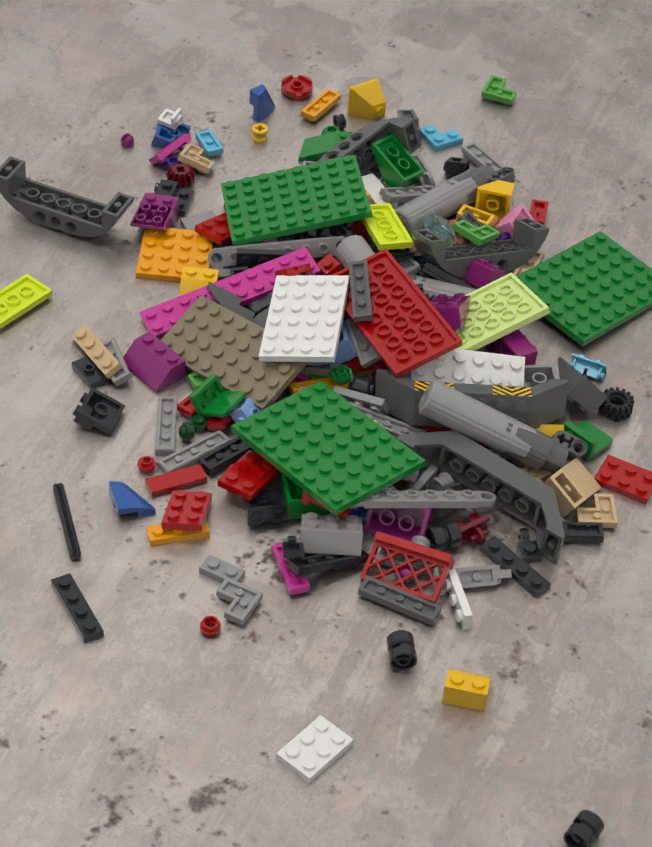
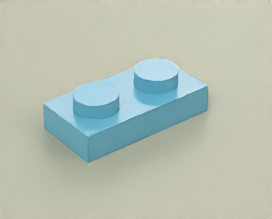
M212 130L196 133L195 138L200 146L205 149L204 152L208 157L223 154L224 148Z

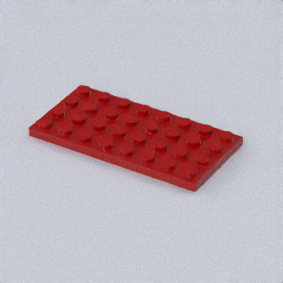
M387 249L363 259L367 260L373 320L354 322L350 285L344 312L395 378H399L463 346L459 336ZM347 267V268H345V269H343V270H341V271H339V272H337V273H335V274H333V275H349V276H350V274H349V267Z

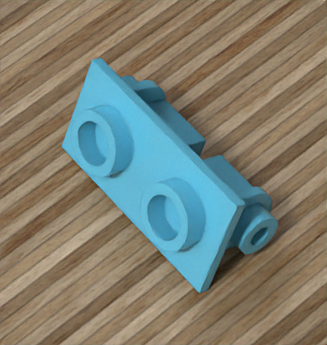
M572 353L570 365L582 374L585 370H588L586 377L597 381L599 379L603 380L604 375L607 374V365L599 360L588 359L582 354L576 355Z

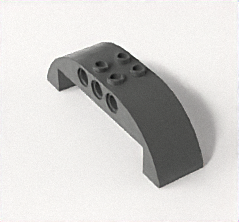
M400 117L369 124L348 136L323 155L317 163L327 161L328 159L342 158L346 155H355L362 176L377 164L371 144L394 134L410 154L421 147L415 120L409 117Z
M11 156L0 166V193L15 210L37 223L76 236L95 237L108 232L134 201V197L118 192L106 205L26 178L25 161Z
M529 217L515 219L513 239L490 241L481 246L465 244L446 247V240L428 229L413 230L412 238L417 250L427 260L450 274L466 278L470 260L478 261V258L488 260L489 264L498 265L499 269L505 272L522 266L540 249L549 233V228Z

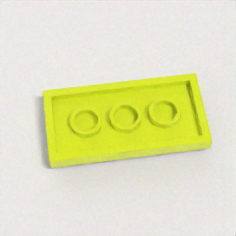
M370 204L373 217L362 219L361 221L378 250L412 248L413 240L391 204Z
M28 274L0 290V329L51 297L52 290Z

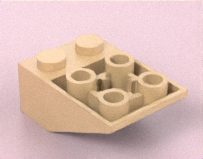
M578 458L569 462L544 482L555 490L559 511L563 517L601 488Z

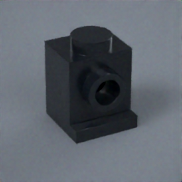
M450 157L444 162L443 170L445 174L455 177L470 169V159Z

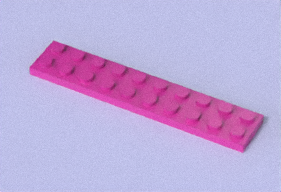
M304 247L213 284L241 297L240 305L245 306L273 291L276 280L275 271L310 263L311 270L315 275H321V271L308 249ZM207 286L139 312L148 332L150 331L158 339H161L200 295L212 300L206 290Z

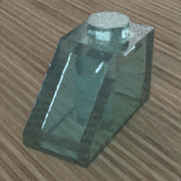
M434 211L425 218L424 229H428L445 239L446 247H448L456 237L451 222Z

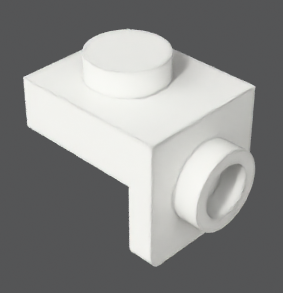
M166 108L157 121L158 124L175 130L182 124L184 116L181 108H178L175 112Z

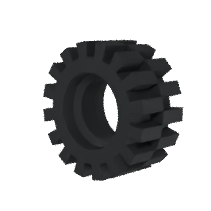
M613 387L609 390L605 389L603 393L607 398L599 407L601 415L605 414V418L611 417L610 420L612 421L614 418L617 421H620L621 418L626 420V417L629 418L632 414L634 406L633 395L630 396L631 393L629 391L625 392L626 389L619 390V387H616V390Z

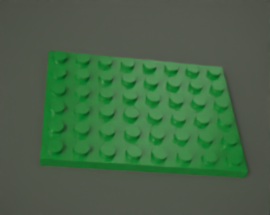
M346 155L342 158L328 159L319 163L314 162L305 166H295L291 169L278 170L272 173H263L258 176L244 177L243 179L221 183L233 246L246 245L373 217L355 155Z
M601 231L516 276L549 307L550 313L543 317L582 347L652 307V268Z
M322 381L231 425L232 433L335 516L425 467L426 460Z

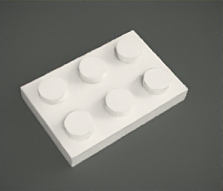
M320 715L278 751L276 759L307 783H311L353 745L354 739Z

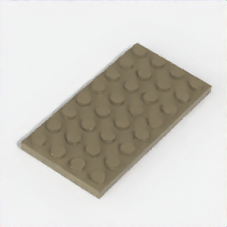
M203 295L199 296L161 339L164 344L186 361V369L204 379H207L211 374L217 375L224 390L245 392L246 397L243 400L251 398L254 401L253 404L259 410L271 406L308 363L259 361L264 328Z

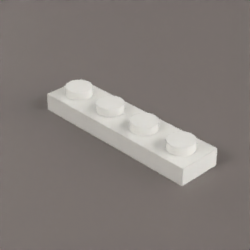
M453 566V569L450 568L444 588L450 594L449 601L450 605L455 608L456 621L460 622L462 630L471 629L473 614L456 569ZM438 567L439 575L442 574L444 568Z

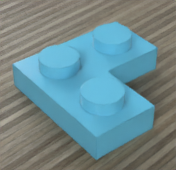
M433 125L420 128L421 137L435 152L463 143V137L455 129L440 133Z

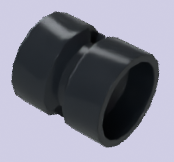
M455 521L443 523L441 526L427 527L426 538L430 541V548L443 551L446 547L454 548L462 544L461 530Z
M397 630L390 633L386 642L391 667L399 671L411 669L417 663L412 633L406 630Z
M581 810L564 833V842L568 847H592L596 838L604 830V823L592 811Z

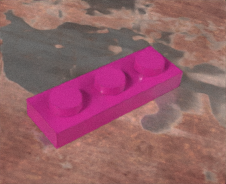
M282 543L272 545L271 552L289 595L310 591V585L306 576H298L288 568L289 559L283 558Z

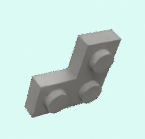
M228 577L225 578L216 590L217 597L231 602L224 612V618L242 626L263 598L262 592Z

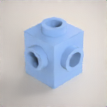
M251 398L243 400L230 412L229 415L235 423L260 411L253 404L254 401Z

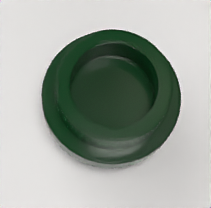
M196 414L190 417L189 424H193L196 432L206 429V423L208 422L206 416Z
M183 422L182 426L179 427V436L183 441H189V439L194 438L195 429L193 424Z

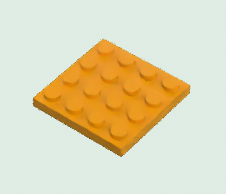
M145 228L136 268V278L181 282L183 266L210 268L208 254L213 249L214 242L194 230L168 228L163 231Z

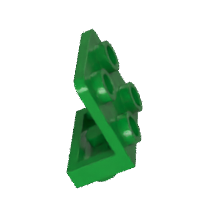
M211 374L188 397L197 414L207 417L224 418L242 402L246 395L245 392L224 390L218 376Z
M569 420L563 423L564 431L582 439L587 444V452L583 456L588 460L592 459L613 442L610 436L588 421H583L579 425H575Z

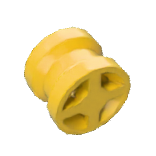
M262 123L254 124L252 126V141L257 144L267 142L268 126Z

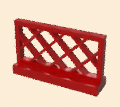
M376 531L374 545L360 578L364 580L369 570L378 566L381 574L372 578L436 604L450 568L453 569L455 564L453 556ZM378 548L385 549L388 556L377 560L376 553ZM398 555L405 556L407 561L396 566L393 558ZM391 560L394 568L383 572L380 564ZM417 561L424 562L425 568L414 572L411 564ZM409 565L413 574L401 578L398 570ZM436 567L444 568L440 576L433 578L430 572L431 569ZM428 571L431 580L420 585L417 576ZM396 572L399 580L394 583L387 582L385 576ZM415 578L418 586L407 589L404 582ZM434 584L436 589L433 597L425 595L423 588Z

